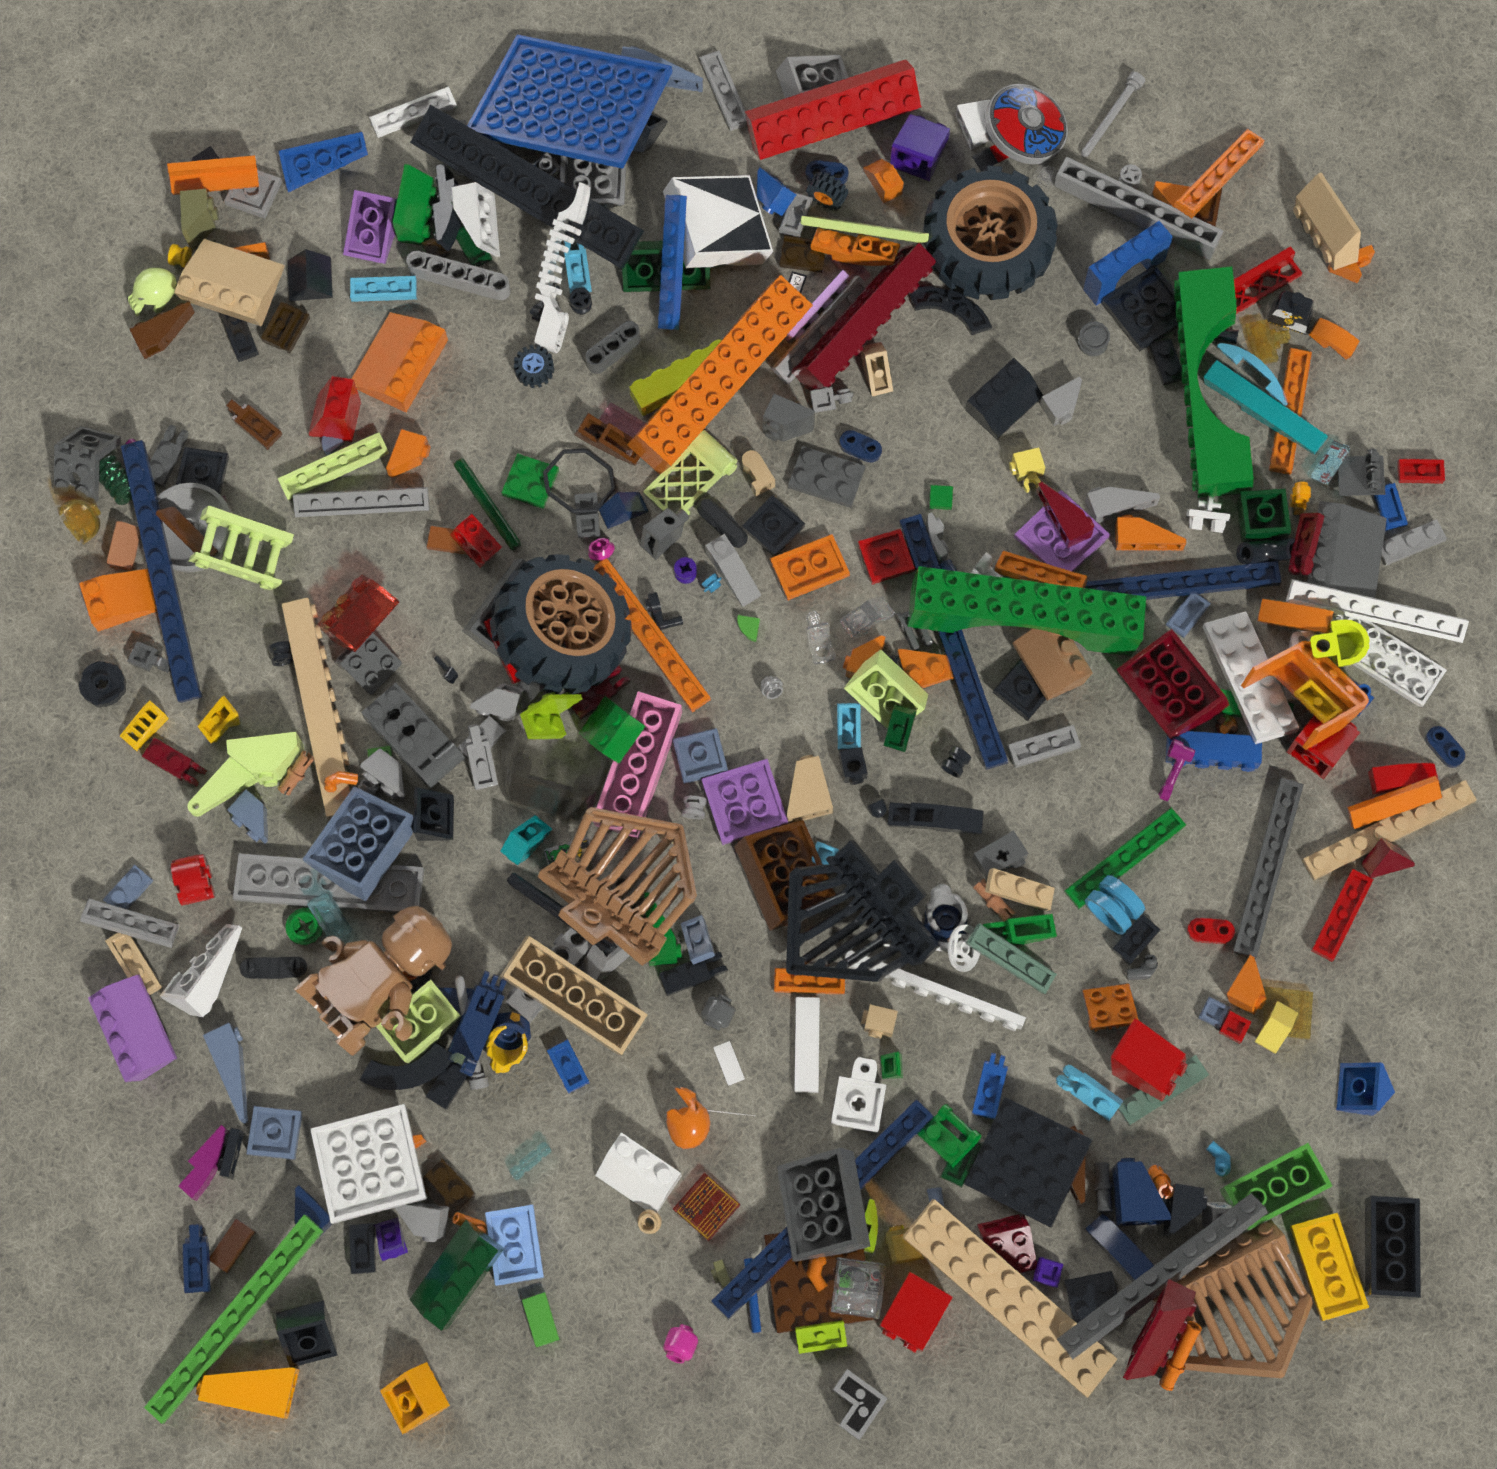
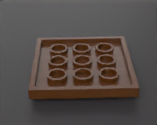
M780 1233L764 1235L765 1246ZM864 1249L826 1256V1264L822 1268L821 1275L828 1286L820 1292L816 1290L807 1276L809 1259L794 1262L791 1258L770 1279L777 1333L795 1331V1327L843 1320L844 1324L874 1320L871 1299H867L868 1281L865 1299L835 1294L839 1264L866 1267Z

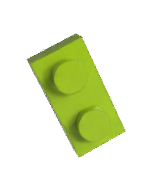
M843 1320L795 1327L799 1354L847 1347Z

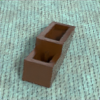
M590 413L584 417L574 434L586 443L634 466L640 459V456L627 445L633 437L610 423L605 424Z

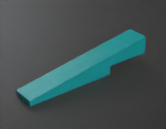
M1218 360L1204 375L1205 385L1241 406L1243 412L1315 455L1327 440L1328 435Z

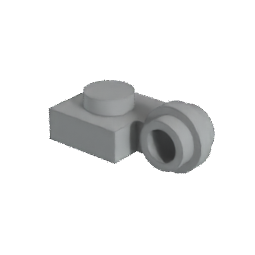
M832 387L810 391L815 413L835 410V400H839V404L852 402V397H854L850 389L838 390L835 396L833 395Z

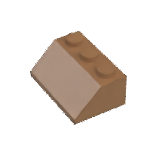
M1031 629L1012 643L1047 701L1083 685L1093 674L1074 641L1065 636Z

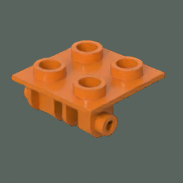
M1129 984L1083 990L1090 1019L1088 1021L1090 1030L1097 1032L1098 1030L1106 1029V1027L1111 1030L1113 1026L1119 1029V1026H1130L1134 1018L1138 1019Z

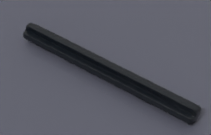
M511 873L507 878L510 886L572 928L558 916L564 906L517 873ZM607 936L595 944L607 954L612 953L616 947L614 941Z

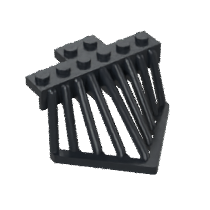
M850 840L835 856H828L826 858L829 864L799 867L789 873L786 972L788 974L879 982L885 976L907 963H910L911 966L922 964L940 947V944L912 911L927 894L898 859L893 860L880 872L855 840ZM828 873L838 874L835 878L802 886L803 876ZM844 884L847 885L840 893L801 910L802 898L806 895ZM856 896L845 908L801 933V922ZM863 907L865 908L850 924L803 956H800V947L806 941ZM874 919V921L864 931H862L861 933H859L858 935H856L855 937H853L852 939H850L849 941H847L846 943H844L843 945H841L825 957L818 959L813 965H806L815 958H817L819 955L833 947L835 944L849 936L851 933L865 925L867 922ZM880 930H883L877 939L844 960L839 961L835 967L828 966ZM889 941H892L890 947L865 962H861L857 969L849 968ZM901 952V956L886 966L876 969V971L870 970L896 953Z

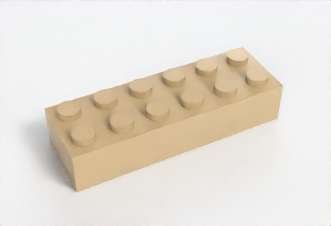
M530 936L524 938L500 975L501 978L618 1055L624 1053L648 1015Z

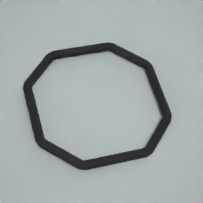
M585 448L562 450L543 472L547 495L571 513L597 512L616 490L612 467ZM586 453L609 470L612 488L595 508L573 509L550 492L547 473L564 454Z

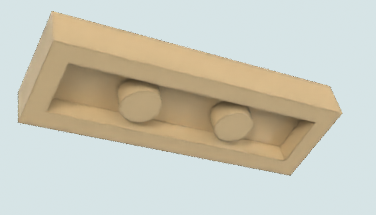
M995 868L989 869L985 888L987 893L1043 911L1051 910L1055 890L1053 887Z
M116 933L105 940L128 978L135 975L141 976L149 996L162 988L132 936Z

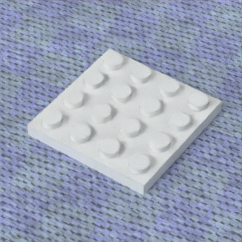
M405 1104L311 1128L330 1222L332 1224L427 1199Z

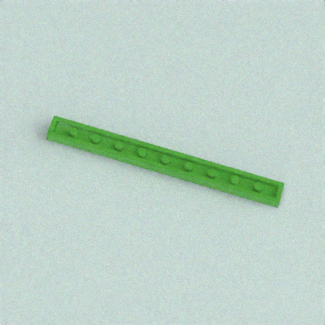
M307 1215L302 1216L144 1408L161 1424L169 1419L324 1232Z

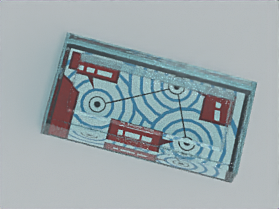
M1329 439L1307 472L1308 477L1328 485L1350 452V447Z

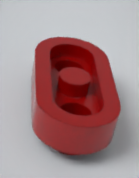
M1195 918L1188 924L1187 934L1194 942L1226 944L1234 937L1235 928L1228 920ZM1196 926H1202L1204 932H1197ZM1224 927L1227 930V934H1221L1219 928Z

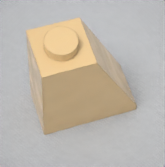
M806 755L801 757L800 761H796L787 811L788 824L833 813V806L819 756Z

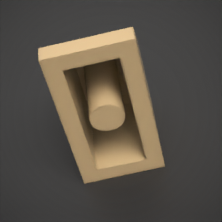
M881 342L865 345L860 353L871 395L876 396L892 392L893 386L887 350Z

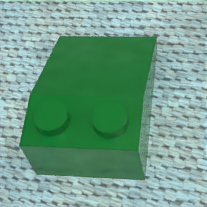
M604 696L579 731V734L601 753L619 764L646 726L608 697Z

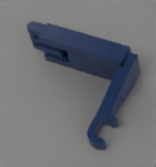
M486 970L481 977L479 985L474 986L448 1049L451 1052L448 1059L462 1065L460 1072L471 1077L505 997L501 994L507 981L502 978L497 986L495 984L498 975L493 974L490 982H487L490 972Z

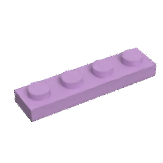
M844 270L812 303L813 306L787 334L784 338L787 342L792 338L797 340L805 331L802 327L807 322L811 325L819 316L817 311L820 307L825 309L833 301L831 295L835 291L839 294L846 287L847 284L844 281L849 275Z

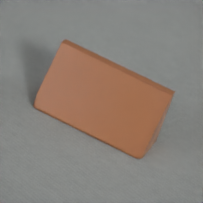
M122 521L116 522L107 558V563L110 567L133 570L141 537L139 527Z

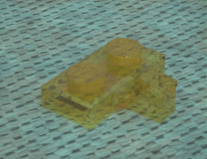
M1267 319L1245 324L1252 354L1264 364L1277 362L1279 358L1276 349L1281 347L1280 344L1289 343L1291 338L1289 330L1276 332V329L1270 330Z

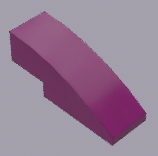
M222 1125L188 1160L195 1168L178 1185L195 1201L199 1199L209 1186L218 1170L219 1160L224 1155L226 1148H224L223 1144L226 1134H229V1130Z

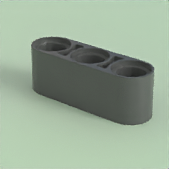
M627 321L586 352L588 370L594 374H599L635 348L641 340L638 324L633 321ZM630 332L635 334L632 337L626 336V334ZM612 345L618 346L615 350L608 349ZM595 358L601 359L598 363L591 362Z

